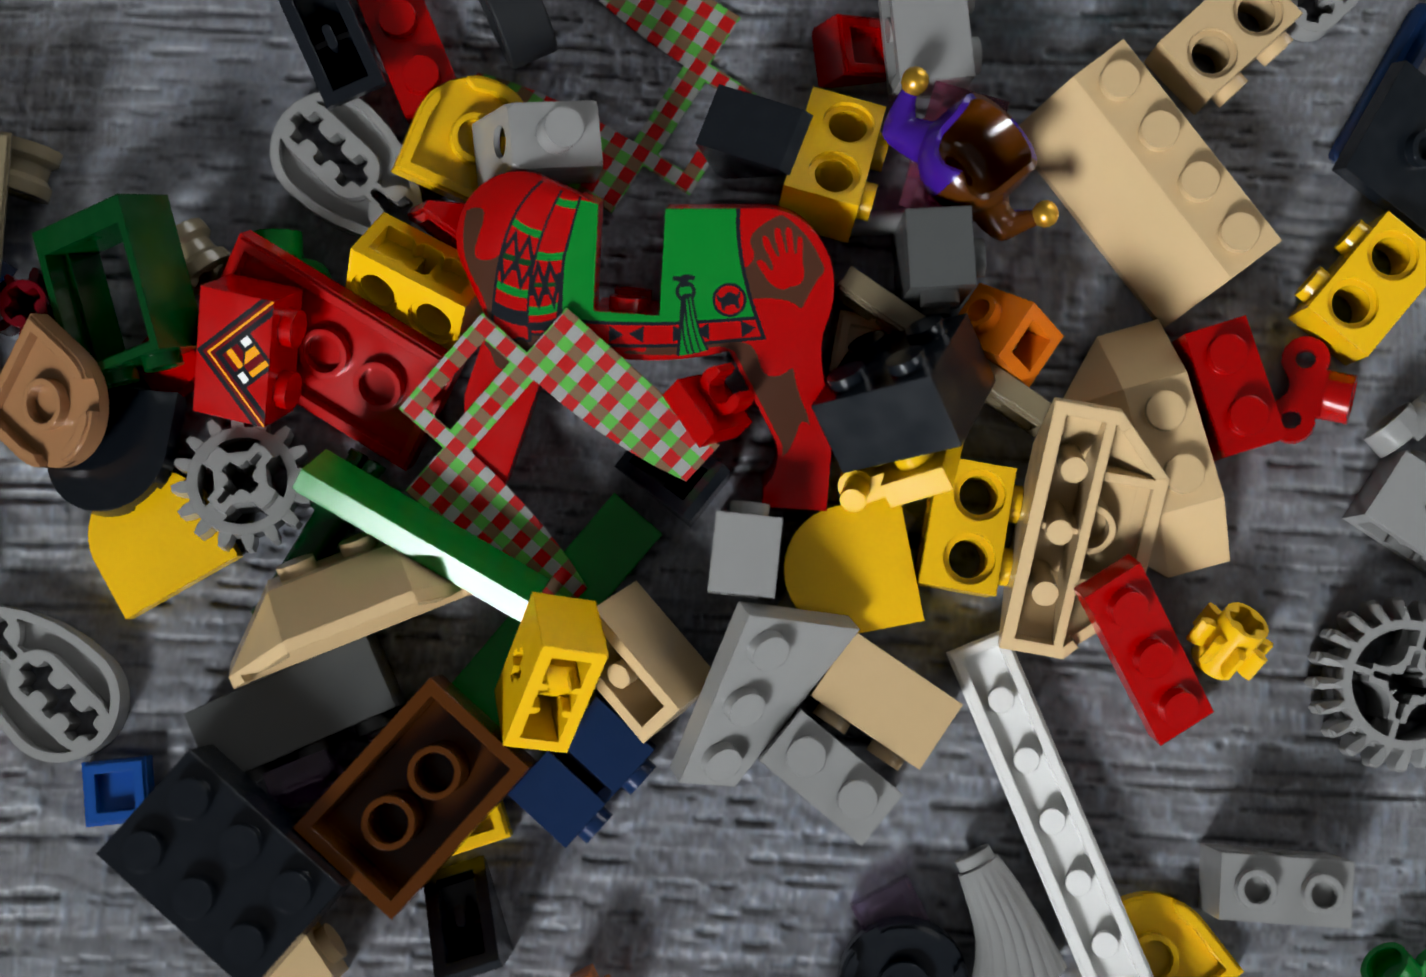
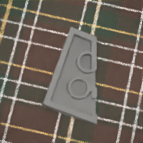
M738 601L670 765V769L679 783L735 787L860 629L847 615Z

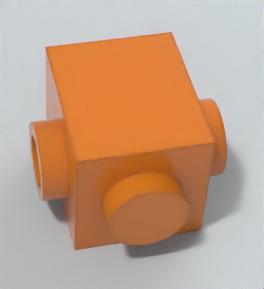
M983 283L977 285L958 313V315L968 314L986 358L1028 387L1031 386L1064 337L1035 302Z

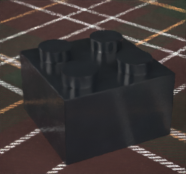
M965 313L943 319L939 314H934L913 322L903 331L885 335L883 331L875 330L854 339L848 345V352L838 367L827 376L828 382L811 407L842 472L846 473L962 446L996 379L968 314Z

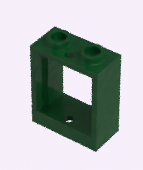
M116 194L32 233L54 319L93 356L104 375L107 389L119 388L139 382L141 379L138 371L143 369L145 373H153L179 367L184 364L182 354L197 349L199 310L168 195ZM122 242L149 341L126 350L100 257V252Z

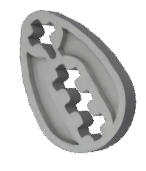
M320 92L312 93L294 102L278 119L270 141V160L278 181L302 206L317 218L336 229L360 238L383 212L386 213L381 204L376 201L379 196L385 197L392 205L394 204L400 209L406 208L409 204L414 207L426 201L422 186L391 173L401 144L391 128L370 105L360 98L328 110ZM322 120L318 127L322 135L335 147L344 141L340 149L353 166L360 167L367 162L363 168V172L368 178L367 181L361 186L351 181L343 187L342 185L347 178L333 161L328 160L321 166L320 164L325 157L311 140L305 139L298 144L303 138L298 130L300 124L307 121L314 126ZM411 223V226L415 227L416 229L424 233H427L415 223Z
M0 605V623L7 622L9 625L4 630L3 636L14 649L10 650L7 646L0 645V729L20 751L34 759L45 762L62 763L84 759L105 749L122 730L130 708L129 684L120 664L92 638L63 621L37 611ZM34 666L52 667L53 671L50 673L48 680L54 688L58 690L73 688L76 693L72 696L70 702L76 710L80 712L96 710L98 716L95 718L93 725L98 731L97 735L91 733L79 736L75 731L81 723L79 717L71 711L56 714L53 708L59 701L57 695L49 689L35 691L32 689L31 686L37 679L36 675L31 671Z

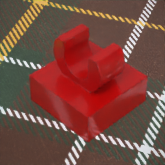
M732 363L711 366L703 374L677 379L662 395L699 448L737 438L752 423L745 410L751 406L755 397L754 393L750 389L732 394L725 384L726 378L736 369Z

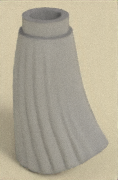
M984 844L957 858L955 864L960 871L958 876L969 909L975 937V960L972 977H1059L1066 970L1067 965L1021 884L999 855L993 853L989 844Z

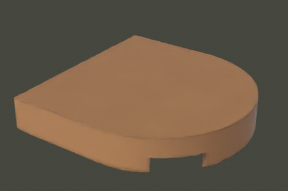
M30 313L0 373V440L19 459L32 467L70 468L87 460L95 452L103 439L109 417V395L106 381L93 356L48 314Z

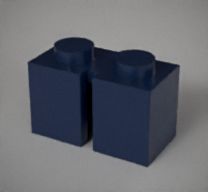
M600 694L587 706L568 752L547 751L508 795L565 848L577 835L587 844L613 815L604 807L608 800L621 787L631 795L655 769L656 765L648 757L655 750L656 745L650 739L643 744Z

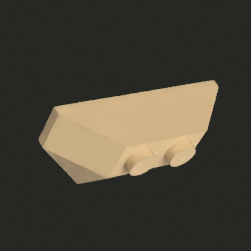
M1159 319L1097 336L1063 398L1121 408L1170 479L1148 567L1165 578H1170L1229 562L1230 551L1223 490L1188 373Z
M1054 397L1033 442L1023 486L1024 494L1018 522L1014 526L1010 548L1013 549V565L1008 585L1004 586L998 640L999 648L1059 659L1066 658L1078 649V644L1096 634L1073 588L1127 554L1141 562L1146 573L1170 479L1121 408Z
M361 532L341 541L338 544L341 552L319 561L315 560L313 554H306L276 567L278 576L268 580L231 661L229 671L230 682L233 689H236L254 680L473 594L368 533Z

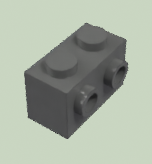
M972 205L905 209L892 237L895 296L924 316L939 314L943 319L951 316V309H958L970 292L975 290L977 278L984 277L986 273L985 242L983 238H974Z

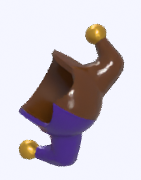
M918 66L906 69L901 80L902 89L889 110L882 134L892 148L918 164L921 181L929 195L944 207L972 205V218L974 222L985 233L999 241L1008 240L1035 226L1047 228L1054 225L1058 220L1059 211L1056 204L1052 201L1042 200L1033 209L1014 210L1010 207L1009 195L1023 183L1037 165V156L1034 148L1015 120L998 104L986 96L975 92L964 96L936 121L917 118L915 112L916 99L918 95L927 89L929 76L926 70Z

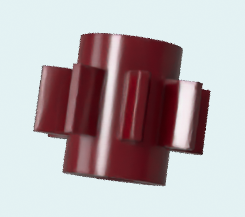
M33 267L29 273L28 280H18L9 274L4 276L7 286L0 293V314L3 318L0 321V333L9 337L17 335L19 332L21 333L30 313H35L34 308L38 314H48L54 319L42 270Z

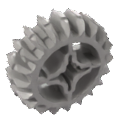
M1387 597L1381 607L1376 600L1362 601L1359 604V616L1352 611H1342L1336 616L1341 632L1334 629H1323L1319 633L1322 642L1330 648L1328 653L1312 651L1307 656L1311 663L1322 666L1321 677L1310 676L1304 681L1307 688L1320 689L1322 692V698L1314 700L1308 708L1313 714H1330V717L1323 723L1320 731L1325 737L1335 738L1342 736L1338 750L1342 754L1352 757L1361 752V762L1363 765L1379 768L1385 762L1388 770L1405 772L1411 762L1416 768L1426 769V718L1414 729L1396 736L1399 723L1406 724L1414 708L1418 705H1426V602L1412 601L1406 606L1402 597ZM1396 631L1392 645H1385L1377 661L1374 663L1357 661L1365 647L1375 638L1387 632ZM1397 674L1394 678L1401 679L1403 687L1415 690L1416 693H1395L1397 690L1389 689L1388 681L1376 678L1374 675ZM1352 683L1359 686L1364 692L1366 698L1364 715L1369 718L1368 722L1356 705Z

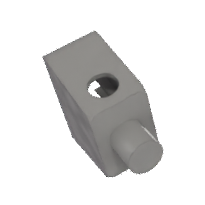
M597 101L504 104L472 124L478 187L492 177L518 170L538 172L562 184L594 183L603 168ZM501 136H505L506 139L504 155H502L500 149Z

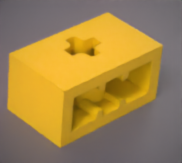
M532 592L494 690L503 746L561 753L568 752L609 656L596 601Z

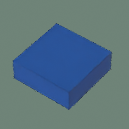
M153 755L81 763L86 827L123 824L155 788Z

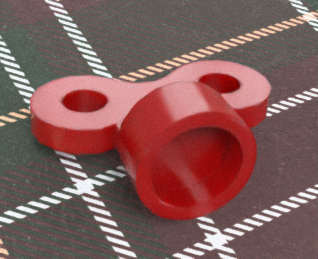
M1301 336L1293 339L1285 346L1282 353L1281 364L1288 377L1289 387L1285 395L1276 401L1281 420L1288 412L1298 413L1301 417V422L1297 427L1287 428L1284 426L1287 438L1280 440V442L1285 444H1297L1305 441L1314 431L1316 426L1315 419L1347 425L1350 418L1358 375L1328 370L1331 363V355L1327 345L1318 338ZM1301 353H1312L1316 357L1314 365L1309 368L1300 367L1296 363V359Z

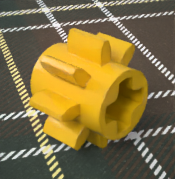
M1240 602L1229 603L1223 611L1213 603H1208L1193 621L1194 627L1186 636V640L1194 644L1191 649V655L1195 664L1205 674L1217 680H1229L1237 671L1246 680H1251L1268 661L1265 655L1273 647V643L1266 639L1269 634V628L1265 619L1255 609Z

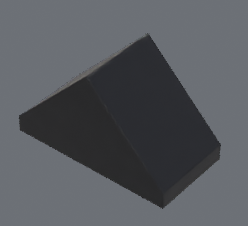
M278 0L328 110L387 85L372 44L350 0Z
M719 84L697 138L696 145L715 174L726 180L790 175L813 115L794 106Z
M628 450L615 465L620 472L690 528L729 481L731 471L724 464L712 456L687 481L655 467Z
M484 855L440 869L424 886L434 977H473L503 967L513 952V946Z

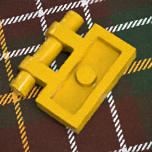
M963 445L846 473L841 472L837 486L840 494V504L847 511L858 512L864 508L866 503L886 498L890 507L893 508L953 490Z

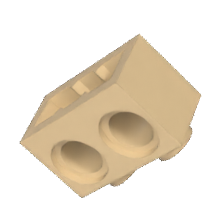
M1204 0L1158 42L1144 63L1194 115L1211 100L1220 108L1248 82L1241 73L1256 59L1264 67L1267 66L1294 40L1286 31L1303 12L1291 0ZM1242 12L1253 16L1259 24L1260 32L1246 29L1240 23L1238 13ZM1192 53H1201L1208 56L1213 61L1216 72L1210 74L1199 70L1192 60Z

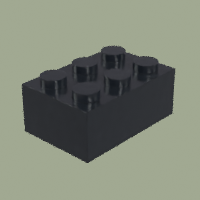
M213 744L189 749L96 853L230 977H270L352 884L293 829L298 821Z

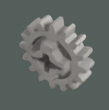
M213 419L208 421L207 426L211 437L203 442L199 438L189 436L186 441L195 452L192 459L176 458L173 464L178 470L187 475L185 481H179L171 485V491L177 497L189 498L190 500L178 510L180 517L186 522L201 518L194 533L204 541L212 537L216 532H219L218 547L223 551L230 552L237 539H242L245 549L250 554L257 553L259 538L266 536L276 546L283 544L279 528L286 524L291 528L300 530L303 525L294 512L297 506L311 508L312 501L292 488L302 469L299 468V465L310 457L306 447L300 445L288 449L294 434L286 425L277 430L273 435L271 434V424L266 427L256 425L248 427L246 423L231 420V428L223 430ZM239 444H253L248 451L227 453L224 451ZM282 461L287 471V488L284 497L280 496L275 490L274 476L281 469L280 464ZM207 469L213 473L214 491L207 498L208 504H206L203 494V480ZM239 473L248 478L252 476L258 484L252 493L243 489L238 490L232 482ZM262 512L267 516L253 523L235 524L242 514Z

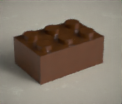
M444 675L433 676L426 681L298 821L293 829L392 920L411 902L537 761L523 748L503 746L500 727Z

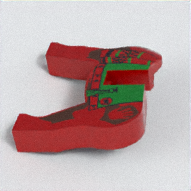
M526 170L510 171L492 177L472 193L465 203L458 220L456 232L457 251L484 314L528 352L560 314L568 308L620 356L627 360L686 359L729 351L747 387L754 393V400L776 442L775 456L762 477V503L769 504L773 508L827 511L832 449L811 405L825 386L821 350L823 333L833 305L834 274L828 252L820 236L810 223L787 208L771 204H668L665 209L660 301H651L652 290L648 288L615 287L614 294H611L609 298L602 297L599 302L603 199L586 191L581 193L541 173ZM486 340L481 344L464 394V413L509 363ZM534 380L471 450L505 484L508 483L512 476L542 388Z

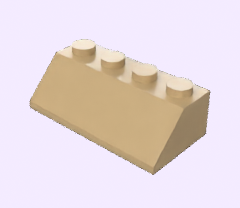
M1124 39L1075 74L1019 125L1036 153L1037 165L1035 169L1153 320L1159 319L1163 329L1282 241Z

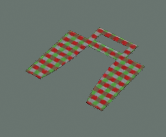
M598 0L632 30L682 64L683 67L634 141L599 122L603 168L596 182L566 185L581 193L586 191L603 199V208L613 213L644 166L690 196L710 166L700 149L698 148L684 171L658 154L705 83L715 89L720 84L750 94H757L711 65L741 17L714 0ZM480 72L476 74L495 79L507 85L520 96L523 102L557 101L510 81Z
M568 308L560 314L528 352L482 312L398 408L443 447L405 491L418 503L549 578L550 581L543 591L544 594L578 599L588 587L572 562L521 499L471 451L534 380L562 405L624 449L684 481H687L720 445L715 443L699 448L662 396L663 393ZM486 340L509 363L455 425L449 429L426 407L483 341Z

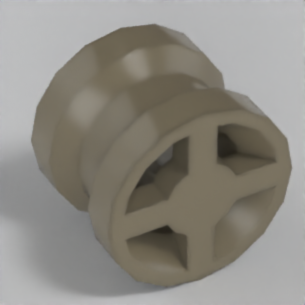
M13 136L8 195L34 203L49 204L52 189L48 181L51 172L60 168L63 155L42 144Z
M191 218L176 226L195 296L200 294V285L221 277L230 257V253L225 247L216 246L211 241V230L201 218Z

